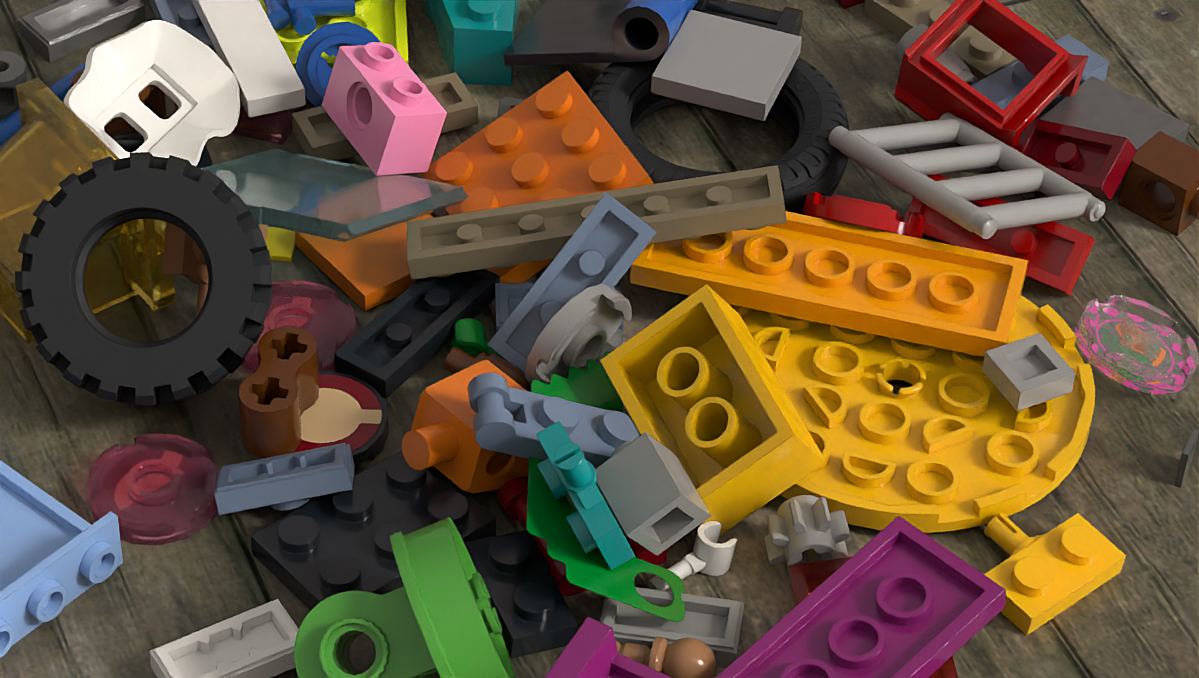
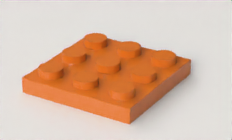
M568 70L429 166L428 172H420L449 215L654 184L644 168ZM554 258L519 263L507 268L493 267L486 269L499 275L500 283H523L549 265Z

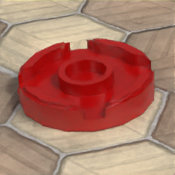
M817 192L806 194L802 215L922 239L926 221L923 218L924 215L909 211L907 223L902 222L904 217L899 216L898 211L892 210V206L833 194L832 197H827Z

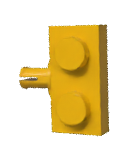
M1000 513L998 517L995 516L984 530V534L987 537H990L1010 555L1008 559L984 575L1006 589L1005 607L1000 612L1026 636L1118 575L1126 558V555L1079 513L1048 533L1035 537L1026 535L1005 513Z

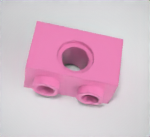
M370 42L366 45L339 47L321 106L376 176L428 172L447 112L391 44Z

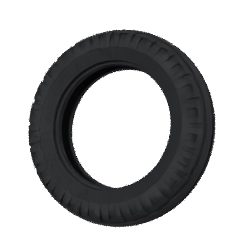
M666 51L658 58L650 61L611 63L595 79L587 96L644 168L654 184L729 173L695 170L673 164L650 152L634 136V128L649 115L670 106L688 103L651 93L652 75ZM798 56L767 115L789 132L795 144L778 159L755 168L778 165L785 211L802 214L806 194L817 192L820 195L831 197L839 185L849 157L829 143V134L837 126H843L849 131L850 128L843 103L834 87L814 66Z

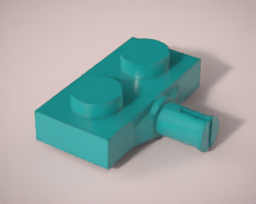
M558 421L536 433L549 457L538 463L537 466L556 500L569 494L574 502L577 511L566 516V519L585 553L587 554L599 547L611 570L636 557L595 484L597 473L594 466L589 461H586L580 446L571 441L562 423Z

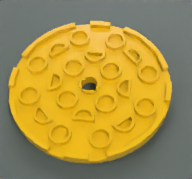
M1021 295L1008 343L1041 333L1076 373L1073 389L1068 394L1016 411L982 371L984 357L731 305L741 316L826 460L823 465L780 495L786 499L799 495H812L818 498L825 497L829 513L844 510L848 524L882 531L897 516H900L923 533L955 531L988 524L995 516L998 517L1000 513L1011 516L1038 502L1054 490L1072 471L1087 443L1095 406V384L1090 363L1084 364L1082 357L1075 347L1077 337L1075 333L1048 304L1039 308ZM892 380H904L913 386L900 388L899 393L894 394L893 386L889 383Z

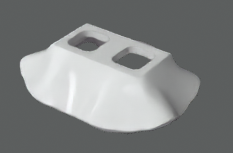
M162 20L143 22L137 27L91 48L87 54L85 69L80 79L71 87L64 98V107L72 119L84 128V132L102 147L107 157L111 156L114 160L128 158L130 153L150 152L156 157L169 158V155L189 160L192 165L197 166L207 140L212 137L227 136L237 126L240 114V88L234 73L209 46L177 25ZM148 85L157 86L177 104L178 110L169 119L159 118L140 101L138 94ZM121 117L144 137V143L136 151L127 152L104 131V126L113 118Z

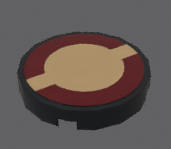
M320 371L319 398L300 417L301 443L294 452L341 443L350 444L355 464L354 471L359 470V462L366 460L371 454L373 461L383 451L389 434L385 400L371 384L353 375Z

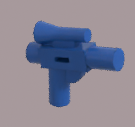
M263 0L266 6V15L274 30L283 29L290 24L300 35L311 34L316 29L317 23L314 17L355 16V0Z

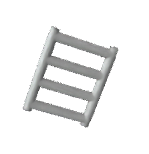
M951 113L943 114L939 120L849 131L843 126H837L829 134V143L844 155L983 239L993 236L996 230L1084 216L1091 221H1097L1106 210L1105 203L1088 191ZM956 142L961 145V147L901 155H891L886 152L887 150ZM997 166L1004 170L1003 172L934 181L928 177V175ZM1039 191L1048 196L986 207H977L969 202Z

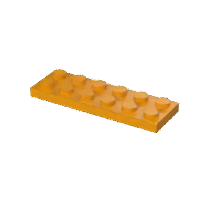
M785 211L787 223L770 225L757 230L743 229L704 235L691 240L677 239L647 244L630 269L631 284L689 296L707 284L728 304L984 357L985 351L1008 344L1025 281L1028 260Z

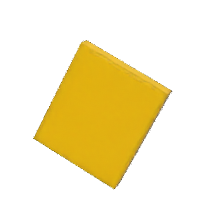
M267 227L266 242L270 259L292 262L295 250V229Z

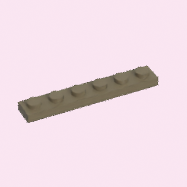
M778 165L408 221L407 263L411 279L433 276L447 277L460 272L493 267L507 268L519 263L555 258L606 192L657 231L648 244L677 239L691 240L704 235L743 229L757 230L770 225L787 223Z

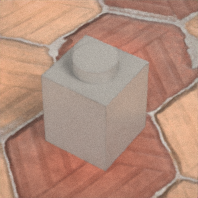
M646 432L635 440L627 441L618 446L612 452L610 458L595 469L597 473L596 482L625 534L657 556L711 517L710 512L676 454Z

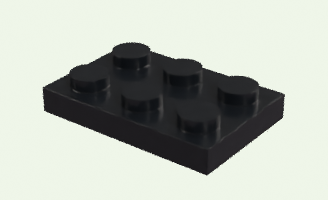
M401 450L353 478L352 490L321 495L251 535L252 555L306 607L312 610L321 601L341 592L366 591L383 595L403 587L404 584L390 541L391 534L401 531L405 535L450 517L459 531L463 542L496 536V518L434 466L423 470L411 468L405 461Z

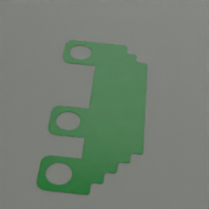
M604 352V357L611 352ZM592 359L587 360V370L585 371L574 366L569 367L568 378L551 374L550 384L531 380V392L559 397L567 401L623 413V402L602 363ZM529 456L526 530L531 535L544 539L547 542V554L566 565V579L569 583L672 622L682 621L685 617V602L681 598V593L684 594V584L679 576L670 570L636 557L611 570L599 547L586 554L566 519V516L577 511L570 495L568 494L556 500L537 466L543 460ZM596 482L595 484L597 485V487H598L600 493L602 494V496H603L605 502L607 503V505H608L610 511L612 512L614 518L616 519V521H617L619 527L621 528V530H622V532H623V528L621 527V525H620L618 519L616 518L614 512L612 511V509H611L609 503L607 502L605 496L603 495V493H602L600 487L598 486V484H597V482ZM647 572L663 579L673 592L672 604L661 607L646 601L635 588V576L639 573Z

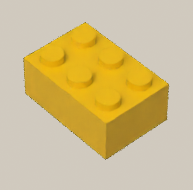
M707 284L600 360L641 435L645 432L676 454L711 514V517L701 524L709 521L719 522L722 525L719 536L826 462L739 313Z

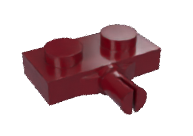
M1036 118L1024 129L1014 148L1088 191L1094 197L1109 201L1114 196L1137 152L1136 148L1126 137ZM1037 191L1033 199L1044 198L1048 196Z

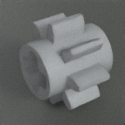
M812 495L792 497L781 504L776 515H768L766 518L769 535L764 537L769 562L770 564H779L786 561L790 577L795 576L804 580L824 577L836 568L838 559H847L848 557L845 540L850 538L851 535L845 512L841 510L829 513L825 497L818 498Z

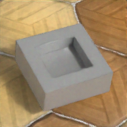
M1041 333L985 351L982 371L1016 411L1072 392L1076 374Z

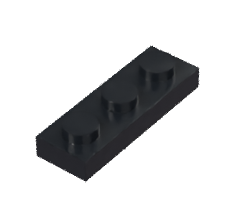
M487 269L455 273L447 277L433 276L418 279L334 354L335 372L350 374L371 384L383 398L387 399L455 336L454 325L458 320L474 319L495 299V283H500V276Z

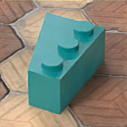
M424 0L425 12L428 19H432L437 30V42L449 72H456L463 84L511 86L513 66H505L503 55L517 36L520 0Z

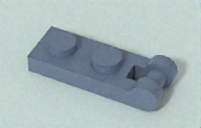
M497 373L480 374L474 377L467 387L470 407L475 413H478L473 420L476 443L487 450L527 459L530 456L545 460L549 457L536 433L560 421L571 441L580 446L586 461H589L596 469L610 458V455L618 446L641 436L630 415L619 411H610L567 401L559 397H550L508 387L506 379Z

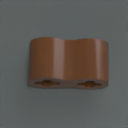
M282 326L273 328L261 337L258 343L259 367L253 374L245 378L239 386L238 397L242 443L245 450L253 456L262 459L289 454L297 449L301 443L300 417L319 398L318 352L314 335L306 329L297 326Z

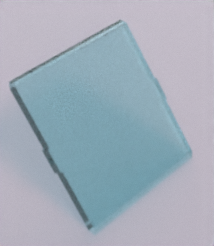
M270 149L201 168L204 171L209 170L215 174L234 193L238 194L258 224L342 242L459 204L468 198V195L461 186L402 174L376 176L370 167L278 149Z

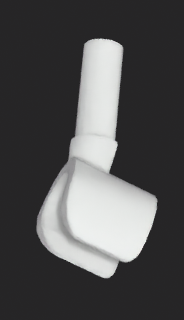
M717 521L705 522L697 530L693 551L667 570L675 573L681 580L697 572L711 576L723 575L730 568L737 539L733 538L722 544L717 543L722 525ZM658 576L647 581L649 589L665 591L669 588V585Z

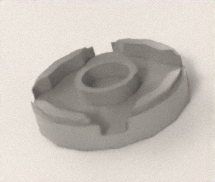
M603 283L588 287L570 299L551 318L536 339L527 358L525 369L528 385L531 387V380L550 384L551 374L568 378L569 367L572 366L585 371L587 370L588 359L601 363L600 360L604 358V352H612L623 343L622 339L625 333L619 329L622 319L631 321L632 309L629 300L612 286Z

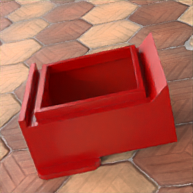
M956 0L904 52L898 81L894 89V96L899 102L925 121L939 120L943 114L951 113L1010 147L1015 148L1022 131L1058 94L1071 98V96L1078 92L1088 56L1069 53L997 0ZM970 25L1022 62L1025 68L1035 75V78L1004 110L936 61Z

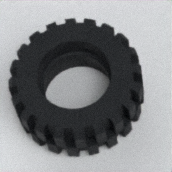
M150 152L130 153L128 158L117 160L109 156L92 162L93 168L80 175L73 172L58 183L61 189L49 202L43 199L32 214L37 217L30 234L23 233L18 252L22 253L23 257L21 271H15V291L21 293L23 309L19 312L25 329L32 332L38 343L36 349L47 363L53 364L63 374L62 377L76 387L83 388L97 395V397L114 402L135 405H164L181 402L185 398L197 394L200 395L217 386L216 383L228 374L235 372L245 361L244 358L254 343L257 344L265 328L263 324L268 308H271L273 288L271 287L272 264L270 253L262 231L249 208L239 195L234 193L215 174L209 170L204 171L192 165L189 160L169 155V158L153 156ZM139 219L165 221L185 231L199 246L208 270V291L199 314L189 326L178 334L156 342L126 340L105 328L92 312L84 287L87 261L99 240L115 227Z

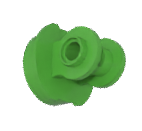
M450 517L405 535L401 531L390 535L393 553L404 584L403 587L383 595L366 591H346L326 598L307 614L298 630L294 645V662L299 678H424L436 672L439 673L440 678H516L501 634L502 627L495 608L491 607L488 600L491 598L481 574L476 571L463 539ZM362 634H366L372 639L376 649L375 661L370 669L364 673H360L354 668L349 655L352 643Z

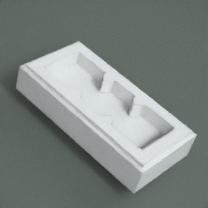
M275 599L150 650L151 668L158 678H271L295 668L294 645L299 629L280 601Z

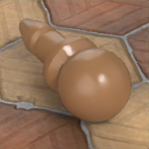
M657 636L653 642L652 649L647 645L633 643L621 645L619 641H616L619 654L672 678L715 677L717 670L715 655L711 648L699 639L681 638L669 644L665 637Z

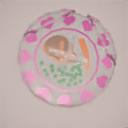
M1115 295L1107 296L1104 303H1098L1097 298L1089 301L1074 329L1077 345L1089 362L1107 377L1136 391L1152 395H1173L1186 388L1199 363V354L1194 340L1188 334L1182 340L1179 334L1172 330L1176 322L1171 319V316L1145 301L1131 297Z

